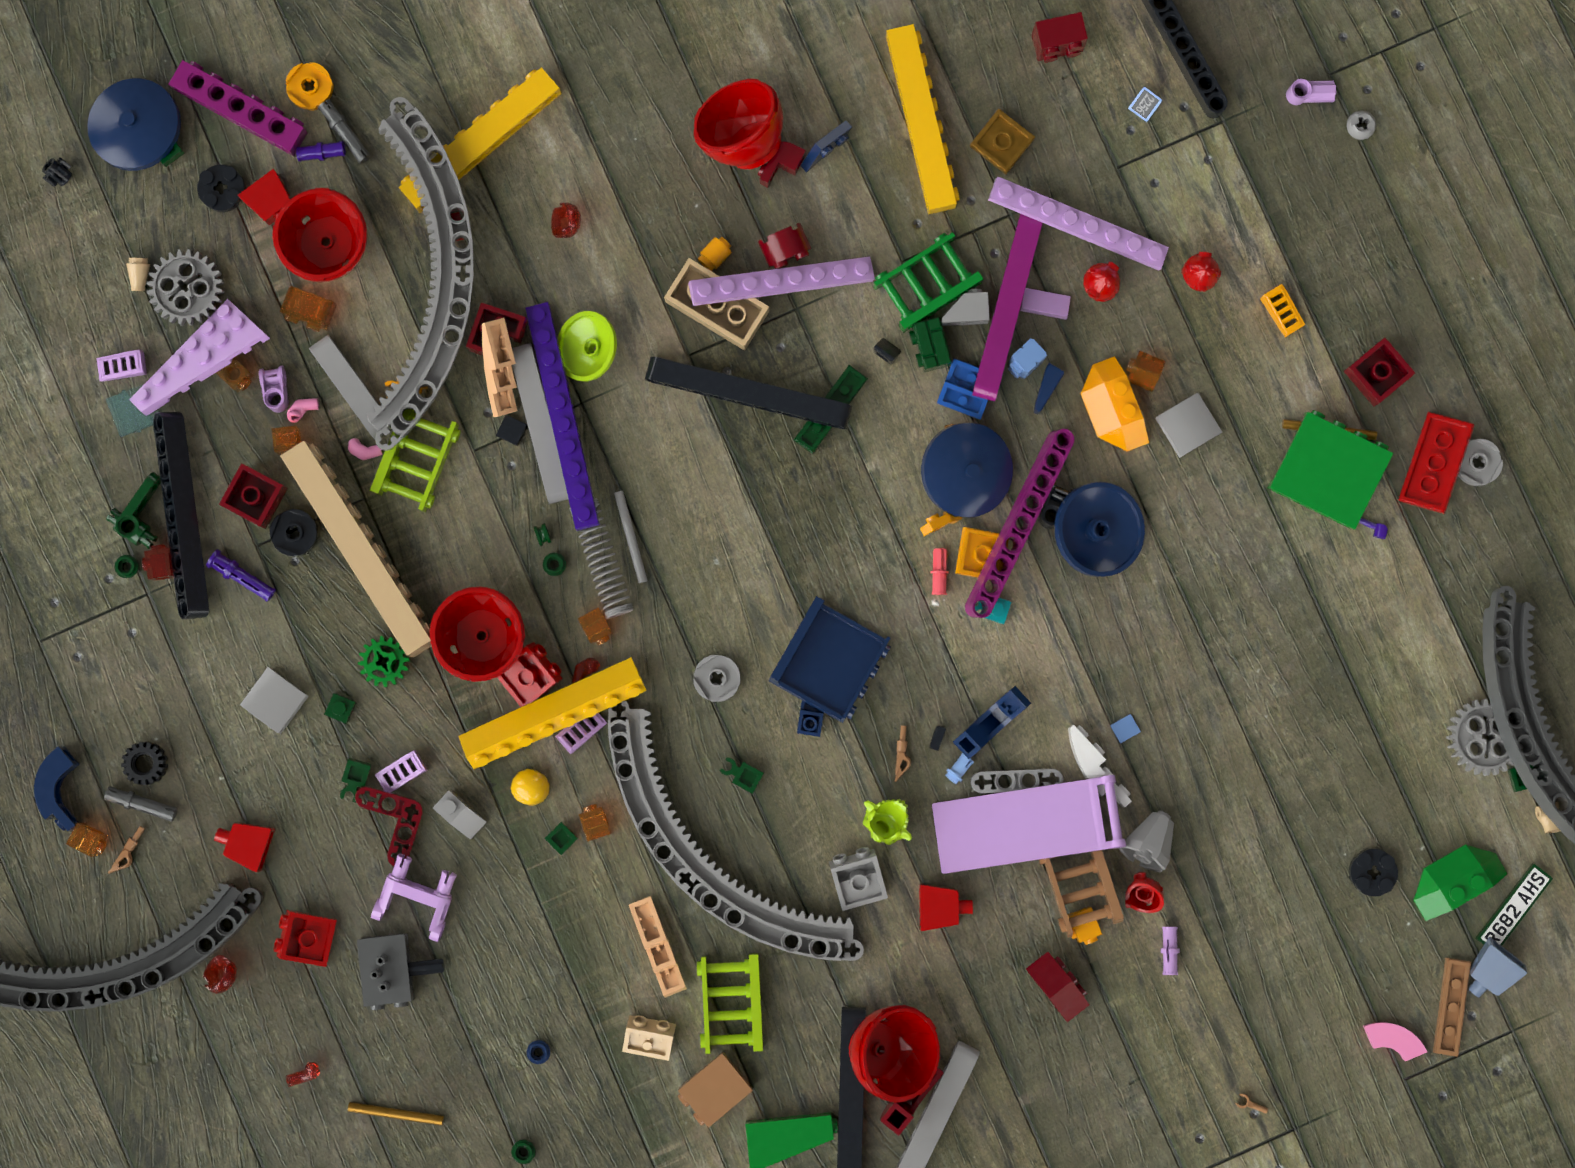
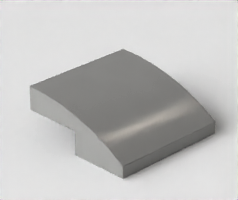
M1199 393L1192 395L1155 418L1179 458L1222 433Z
M267 667L240 706L281 735L309 696L294 684L288 682L276 671Z

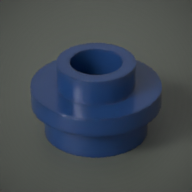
M535 1040L529 1044L526 1053L532 1063L543 1064L549 1059L551 1051L545 1041ZM536 1048L543 1050L542 1056L535 1055L534 1051Z

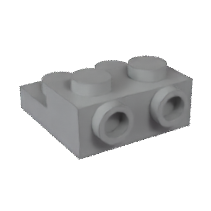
M862 847L855 851L856 854L850 856L837 854L833 857L832 861H829L842 911L888 898L874 849L870 850L868 847Z

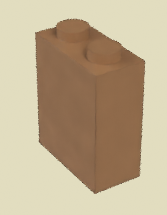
M722 1051L679 1087L678 1091L680 1094L678 1098L686 1107L689 1105L695 1111L693 1116L701 1126L706 1124L709 1128L751 1093L753 1087Z

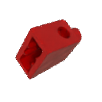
M274 169L238 195L268 225L275 222L280 210L291 199L283 181Z
M234 823L231 831L218 828L214 841L226 845L223 852L225 857L254 872H261L276 829Z
M919 884L920 930L926 931L958 925L959 914H973V901L959 900L958 890Z

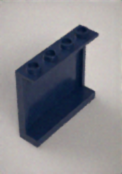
M816 596L770 676L769 682L843 723L846 717L851 719L857 709L853 705L857 697L862 699L868 689V686L865 685L869 677L873 679L880 666L876 665L880 657L885 659L891 646L888 645L890 637L887 636L885 639L824 605V600Z

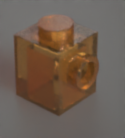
M1139 351L1136 359L1131 357L1126 371L1129 372V382L1153 392L1166 361Z

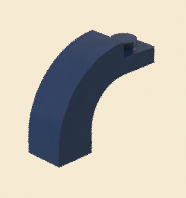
M1014 686L966 728L953 743L970 759L1001 729L1025 710L1031 702Z
M58 746L44 759L37 771L34 783V796L38 810L43 818L50 820L56 817L55 823L63 831L67 830L69 832L75 831L81 824L64 805L61 798V785L65 777L80 764L65 746Z

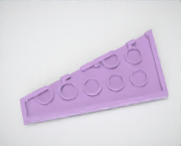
M227 299L129 400L147 416L170 402L171 397L180 391L182 393L190 389L189 385L199 380L202 382L232 363L235 356L242 352L244 354L252 350L251 346L259 341L264 343L270 338Z

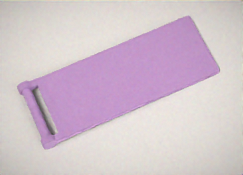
M1115 775L933 803L932 809L941 872L947 874L1126 847L1125 839L1122 838L1114 783H1116ZM1098 785L1105 786L1112 841H1106Z

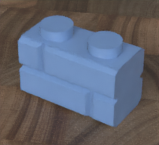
M1030 338L1022 348H1019L1009 360L1010 367L1008 370L1015 378L1025 379L1043 363L1047 356L1046 352L1034 339Z

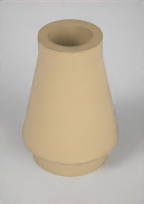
M129 258V263L126 265L131 291H145L150 268L148 258Z

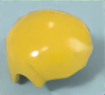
M525 769L519 771L512 779L511 792L514 798L529 806L542 803L549 794L550 785L547 777L539 771Z

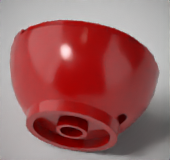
M758 79L740 80L719 89L704 102L694 118L695 142L706 155L725 165L736 166L740 169L757 168L767 163L777 153L781 144L783 111L779 97L771 86Z
M315 188L299 193L288 200L275 220L272 239L279 259L293 274L308 281L330 282L342 278L353 271L361 261L366 251L368 240L367 225L362 212L346 195L329 188ZM305 217H310V220L307 221L306 224H304L303 219ZM326 238L330 239L328 246L323 245V240Z
M468 587L456 591L447 597L437 608L430 624V643L438 662L455 677L472 682L497 678L508 671L518 660L525 640L524 623L521 613L515 604L504 594L487 587ZM507 618L511 620L512 624L510 627L506 621ZM485 632L486 638L479 640L477 637L478 633ZM455 645L457 653L452 652L451 647Z
M894 1005L872 1012L861 1022L851 1037L849 1056L858 1081L868 1092L882 1100L896 1103L913 1099L923 1094L930 1087L929 1084L937 1071L940 1059L937 1028L932 1020L914 1007Z

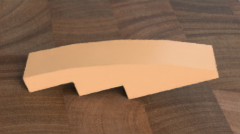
M501 318L482 323V348L488 395L493 417H499L518 411L512 390L517 388L511 367V365L516 363L505 319Z
M651 896L629 904L637 930L653 971L656 974L663 996L666 998L686 990L685 982Z

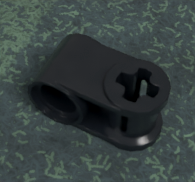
M1056 482L1054 483L1039 515V522L1044 528L1051 529L1055 527V522H1048L1045 519V513L1051 511L1056 515L1061 503L1073 491L1072 489L1069 491L1057 486Z

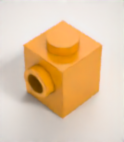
M1088 906L1070 913L1068 918L1092 912V907ZM1097 920L1072 927L1073 936L1071 938H1076L1077 942H1084L1085 945L1096 942L1098 940L1097 936L1102 935Z

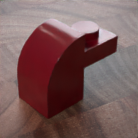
M781 141L777 153L767 164L762 165L758 172L760 184L768 188L778 168L795 176L806 156V150L790 142Z

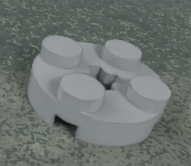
M1486 439L1470 440L1458 477L1466 484L1472 486H1483L1494 481L1501 473L1503 467V460H1501L1498 447ZM1480 456L1484 466L1475 468L1472 462L1473 458L1477 459Z
M722 655L705 657L698 663L694 672L695 689L703 698L712 702L728 700L737 692L740 685V671L733 660ZM713 672L723 674L724 677H722L720 685L711 683L710 680L713 678Z

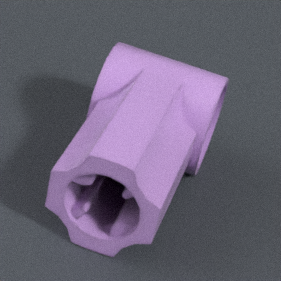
M1298 79L1286 91V98L1292 105L1334 102L1336 85L1334 81ZM1294 88L1301 89L1304 95L1302 97L1298 96Z

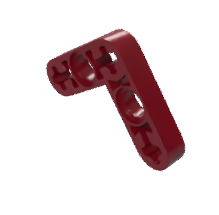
M368 786L359 788L355 794V801L358 806L398 818L387 852L388 862L394 866V857L391 854L396 853L399 845H394L395 841L401 844H409L408 849L403 847L401 853L405 855V858L410 856L422 816V806L414 799ZM365 791H369L370 796L374 798L377 797V793L382 794L378 800V808L373 807L375 802L370 800L363 804L362 798H359V795L364 794ZM387 797L393 798L396 802L395 808L390 811L382 807V801ZM411 804H415V809L419 810L418 814H413L411 821H416L415 826L408 822H401L402 818L407 820L408 812L405 811V808L410 807ZM405 826L411 829L412 835L409 839L402 840L399 838L398 831L401 827Z

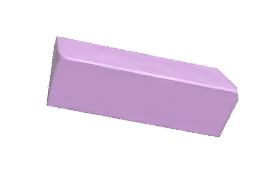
M1025 288L1020 311L1066 320L1071 296Z

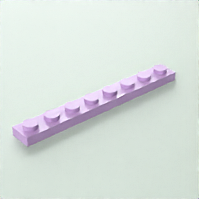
M997 177L988 199L998 205L1156 270L1162 269L1169 247L1008 180Z
M870 257L691 280L688 284L692 304L697 306L873 282L875 277Z

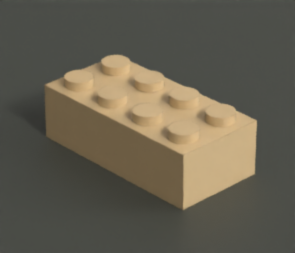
M688 258L665 295V302L745 351L768 315L769 306L756 298L693 306L688 283L691 280L720 276Z

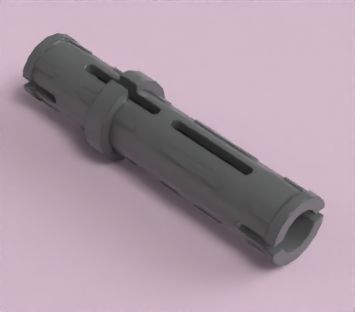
M330 99L326 100V104L322 102L318 109L330 123L329 127L331 130L336 131L359 164H362L363 160L366 162L371 157V154L346 123V117L338 112Z
M108 786L104 795L105 801L122 805L124 809L129 810L131 808L170 822L174 821L177 814V807L135 795L133 791L126 792Z

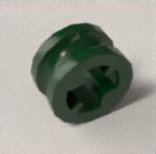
M545 523L541 527L534 526L540 547L545 542L552 543Z

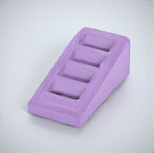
M142 350L96 358L100 382L147 375L145 356ZM132 358L135 359L136 369H132ZM122 360H126L127 371H123ZM113 361H117L119 371L117 373L114 371ZM106 362L109 363L110 374L108 375L105 374L104 363Z
M599 713L592 716L598 723L596 727L588 718L583 720L591 729L589 733L579 724L581 722L579 721L570 727L564 728L555 736L570 754H573L607 724ZM576 727L584 737L580 739L572 729ZM569 733L576 744L572 745L565 735Z
M413 750L376 773L375 776L383 790L391 793L428 770L417 751ZM410 759L412 760L417 769L415 772H413L412 768L407 762ZM401 764L405 766L409 773L407 777L400 768ZM396 769L402 780L398 782L391 770ZM386 773L389 775L390 779L394 784L391 787L389 786V784L383 776Z

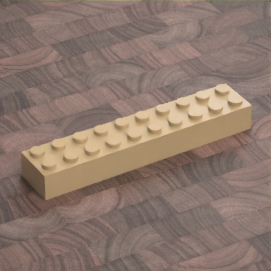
M302 441L280 455L405 654L414 658L430 648L431 626L423 621L422 617L425 614L418 604L412 603L409 599L412 596L410 590L405 584L403 585L397 580L400 576L393 565L385 561L384 558L387 557L385 551L380 544L378 545L373 542L372 538L375 536L369 526L361 523L359 520L362 515L355 505L353 506L347 501L349 495L345 488L340 486L339 483L336 484L334 479L337 476L333 469L322 462V459L325 457L321 450L313 443L310 445L306 441Z

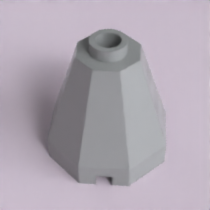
M1163 811L1152 812L1125 839L1126 847L1119 848L1120 852L1132 862H1134L1135 858L1139 860V866L1161 873L1166 869L1170 861L1174 823L1170 819L1171 816Z

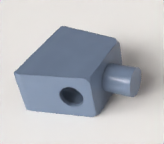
M1489 937L1470 967V974L1475 981L1468 989L1478 998L1487 989L1496 996H1499L1527 974L1526 964Z

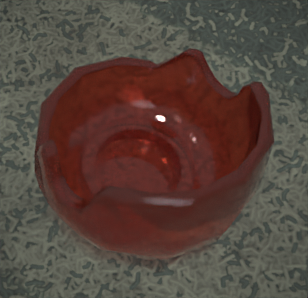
M569 202L560 203L562 206L554 208L552 212V234L555 238H571L576 235L581 226V214L577 206Z
M224 955L214 957L203 973V978L208 983V985L205 984V987L215 994H220L230 989L237 978L235 963Z

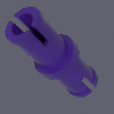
M343 141L328 144L317 142L316 145L296 147V155L299 162L315 159L325 161L326 158L345 156L346 150Z

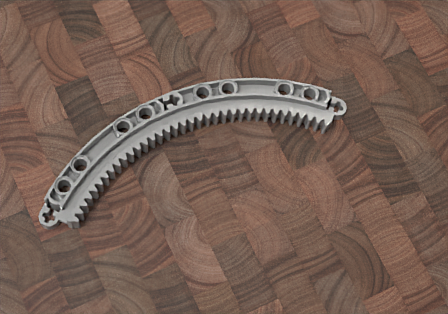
M397 97L391 101V115L386 120L383 119L381 121L379 134H385L386 142L391 141V149H396L397 157L402 156L401 164H407L405 169L407 173H410V180L415 181L414 189H419L417 196L422 198L420 199V205L424 207L423 214L427 215L425 222L430 224L427 226V231L431 233L429 235V242H432L430 244V251H433L431 253V260L434 261L431 262V269L435 271L431 272V278L434 280L430 281V287L433 289L429 290V296L432 298L427 301L428 306H430V308H426L428 317L423 318V323L426 325L421 326L423 334H418L417 336L418 341L421 343L414 344V348L418 352H410V357L413 360H406V365L409 368L402 367L401 372L404 376L397 375L396 379L399 384H391L393 392L385 391L387 399L379 398L381 406L374 404L375 412H366L368 421L378 430L375 437L376 445L384 451L393 449L415 427L436 399L451 372L463 341L469 317L474 276L472 234L459 180L446 151L429 123L416 107L414 108L403 97ZM396 104L400 106L406 105L404 108L407 113L405 117L402 112H395ZM418 129H424L428 135L423 139H419L415 136V132ZM433 153H438L443 159L439 163H433L429 157ZM453 211H461L464 217L460 221H455L450 215ZM464 238L468 241V246L460 249L455 245L456 240ZM461 266H466L465 275L468 277L465 278V282H461L460 277H456L461 274ZM457 304H461L465 307L466 311L462 315H456L453 313L452 308ZM454 331L459 335V339L453 343L449 342L445 338L446 334ZM422 387H430L433 394L429 398L421 397L419 391ZM405 410H414L416 413L415 419L406 421L402 417ZM391 426L392 431L400 437L397 439L395 436H392L390 439L391 445L388 446L386 443L381 445L382 439L380 436L382 434L388 436L391 433L388 428Z
M625 700L621 704L626 707V711L621 713V717H626V722L624 720L612 722V718L617 717V712L613 711V707L608 708L610 750L615 775L624 803L639 835L651 854L679 888L705 911L721 922L758 942L786 952L817 959L855 961L861 958L864 951L863 945L859 940L853 939L854 924L851 922L850 917H847L845 923H842L840 916H838L836 922H833L830 915L824 921L822 914L817 919H814L813 912L808 917H805L804 910H801L799 915H796L794 907L790 912H787V905L785 904L779 909L778 901H775L772 905H769V897L761 901V893L755 897L752 896V888L745 892L744 883L737 887L738 879L730 882V873L723 876L721 875L722 867L714 868L716 861L708 863L710 855L701 856L703 848L695 849L697 841H689L692 834L684 835L683 832L687 827L678 826L682 819H674L673 816L677 811L669 810V807L673 804L672 801L665 802L669 794L661 793L665 785H658L657 783L662 779V776H655L659 767H653L652 764L657 761V758L650 757L655 752V749L648 748L654 741L647 739V736L653 733L646 729L647 726L652 725V722L646 720V717L651 716V712L646 711V709H630L629 703ZM620 735L627 739V745L623 749H618L614 744L616 737ZM625 763L632 767V774L629 777H623L620 774V767ZM646 821H651L655 825V831L651 835L643 832L642 826ZM661 845H666L671 850L670 856L666 859L660 858L658 855V848ZM681 872L684 874L691 873L690 880L693 883L696 879L701 882L693 888L692 893L688 890L691 887L688 882L681 883ZM707 894H714L717 897L718 902L715 906L709 907L705 904L704 898ZM731 910L740 912L741 920L739 922L732 923L729 921L728 913ZM788 935H795L798 938V944L793 948L788 947L784 942ZM816 941H823L826 944V950L821 954L815 953L812 949ZM842 942H845V948H849L851 943H855V946L860 948V951L856 952L855 956H851L850 952H844V957L840 956L842 953Z

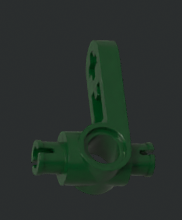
M155 472L147 476L122 513L113 508L110 513L115 517L109 514L106 517V521L114 525L113 530L121 537L126 538L136 546L142 543L148 549L154 545L149 539L156 542L158 536L150 532L151 527L138 518V516L161 483L160 476ZM133 521L135 528L131 533H127L125 526L128 522Z

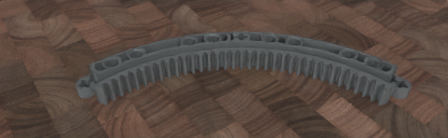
M1502 586L1493 591L1490 607L1484 609L1482 631L1484 671L1495 723L1505 749L1523 784L1548 818L1575 844V775L1570 774L1573 767L1565 766L1568 759H1561L1560 756L1563 751H1556L1555 749L1559 743L1551 742L1555 735L1554 733H1547L1551 726L1544 725L1543 723L1547 716L1540 715L1544 707L1537 706L1541 698L1535 697L1539 689L1532 687V685L1537 683V680L1530 677L1535 674L1534 670L1529 669V666L1534 665V662L1528 660V657L1533 655V652L1528 651V648L1533 646V643L1527 641V639L1533 637V634L1527 632V630L1533 628V625L1528 623V621L1534 619V616L1529 614V612L1534 611L1535 607L1528 602L1522 604L1516 602L1515 591L1509 586ZM1504 593V597H1506L1508 600L1503 602V598L1500 597V594ZM1496 627L1500 630V635L1497 634ZM1496 654L1500 657V663L1497 661ZM1509 715L1513 719V724L1509 721ZM1519 742L1523 745V751L1519 747ZM1555 801L1558 802L1559 809L1556 808Z
M219 883L218 886L221 890H214L212 892L215 897L207 898L208 904H202L200 906L201 910L194 911V916L186 918L187 922L180 923L179 928L172 929V933L163 935L164 938L155 940L156 943H150L146 947L113 960L77 967L63 966L58 968L54 966L49 968L48 966L39 967V965L30 967V964L21 966L19 962L12 964V961L3 962V959L0 958V1006L30 1011L87 1009L127 1000L162 987L191 971L225 945L259 908L263 901L262 892L254 887L244 889L241 892L232 883ZM255 893L256 903L252 902L247 906L251 910L250 912L244 905H239L240 902L245 904L248 901L247 894ZM226 918L231 919L233 922V929L231 931H227L224 928L223 923ZM205 938L210 939L212 942L210 951L203 948L202 943ZM152 971L159 975L157 984L150 981L149 977ZM125 982H129L132 986L130 994H126L123 990ZM104 992V997L91 999V994ZM30 993H34L37 997L35 1005L31 1004L28 1000ZM59 993L65 997V1004L63 1006L59 1005L56 999Z

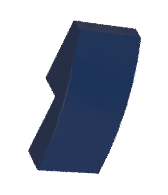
M802 700L797 733L820 737L824 712Z

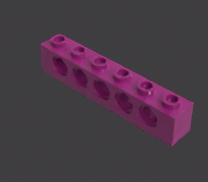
M184 60L181 61L168 83L173 90L293 157L295 156L296 147L301 146L308 134L303 127V122L294 117H291V119L284 117V112L275 106H271V108L263 105L264 101L253 94L248 97L243 94L244 90L233 83L230 86L223 83L224 79L213 72L210 75L203 72V67L196 62L191 61L189 64ZM198 80H204V85L201 88H194ZM218 91H224L223 98L219 100L214 99ZM237 103H245L242 110L235 111L234 108ZM257 114H265L261 122H255ZM284 124V131L279 134L275 133L276 126Z

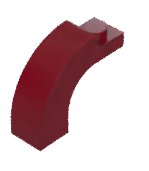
M937 1067V1071L929 1084L930 1087L923 1094L905 1102H889L880 1117V1121L899 1136L914 1118L917 1107L944 1074V1071Z

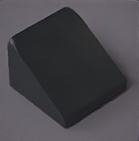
M884 338L873 349V353L890 365L894 363L901 353L900 349Z

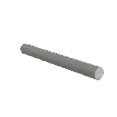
M615 492V499L638 583L647 582L624 492Z

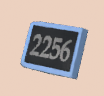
M1143 87L1128 109L1147 122L1161 104L1162 99L1146 87Z

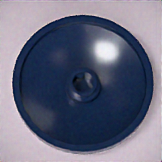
M141 78L126 79L109 86L95 100L88 117V136L96 153L110 165L127 171L147 169L161 162L160 160L165 158L174 148L173 146L178 140L181 128L180 112L172 96L157 83Z
M976 423L954 424L940 431L928 444L921 464L922 482L928 497L942 511L959 517H977L997 507L1006 496L1013 476L1012 458L1006 443L996 432Z
M1106 482L1085 484L1069 493L1061 503L1055 518V539L1063 558L1078 572L1093 577L1118 574L1127 569L1136 560L1142 549L1145 536L1142 512L1134 498L1121 487Z

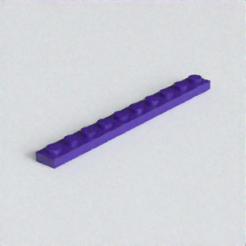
M545 302L526 307L575 529L579 531L600 525L550 304Z

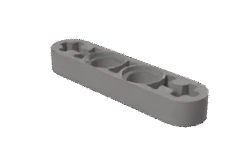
M1056 769L986 771L975 773L971 778L970 784L972 789L978 793L1009 792L1038 787L1040 781L1039 772H1042L1041 778L1050 777V773H1054V776L1059 778L1058 782L1054 784L1063 783V775ZM1029 773L1035 777V784L1032 787H1025L1022 784V777L1025 774ZM995 774L994 785L996 789H991L992 784L984 785L983 789H980L979 785H975V780H979V776L982 775L984 780H992L990 775ZM1001 775L1010 776L1012 782L1008 788L1000 787L998 779ZM1042 782L1043 786L1051 785L1050 782Z

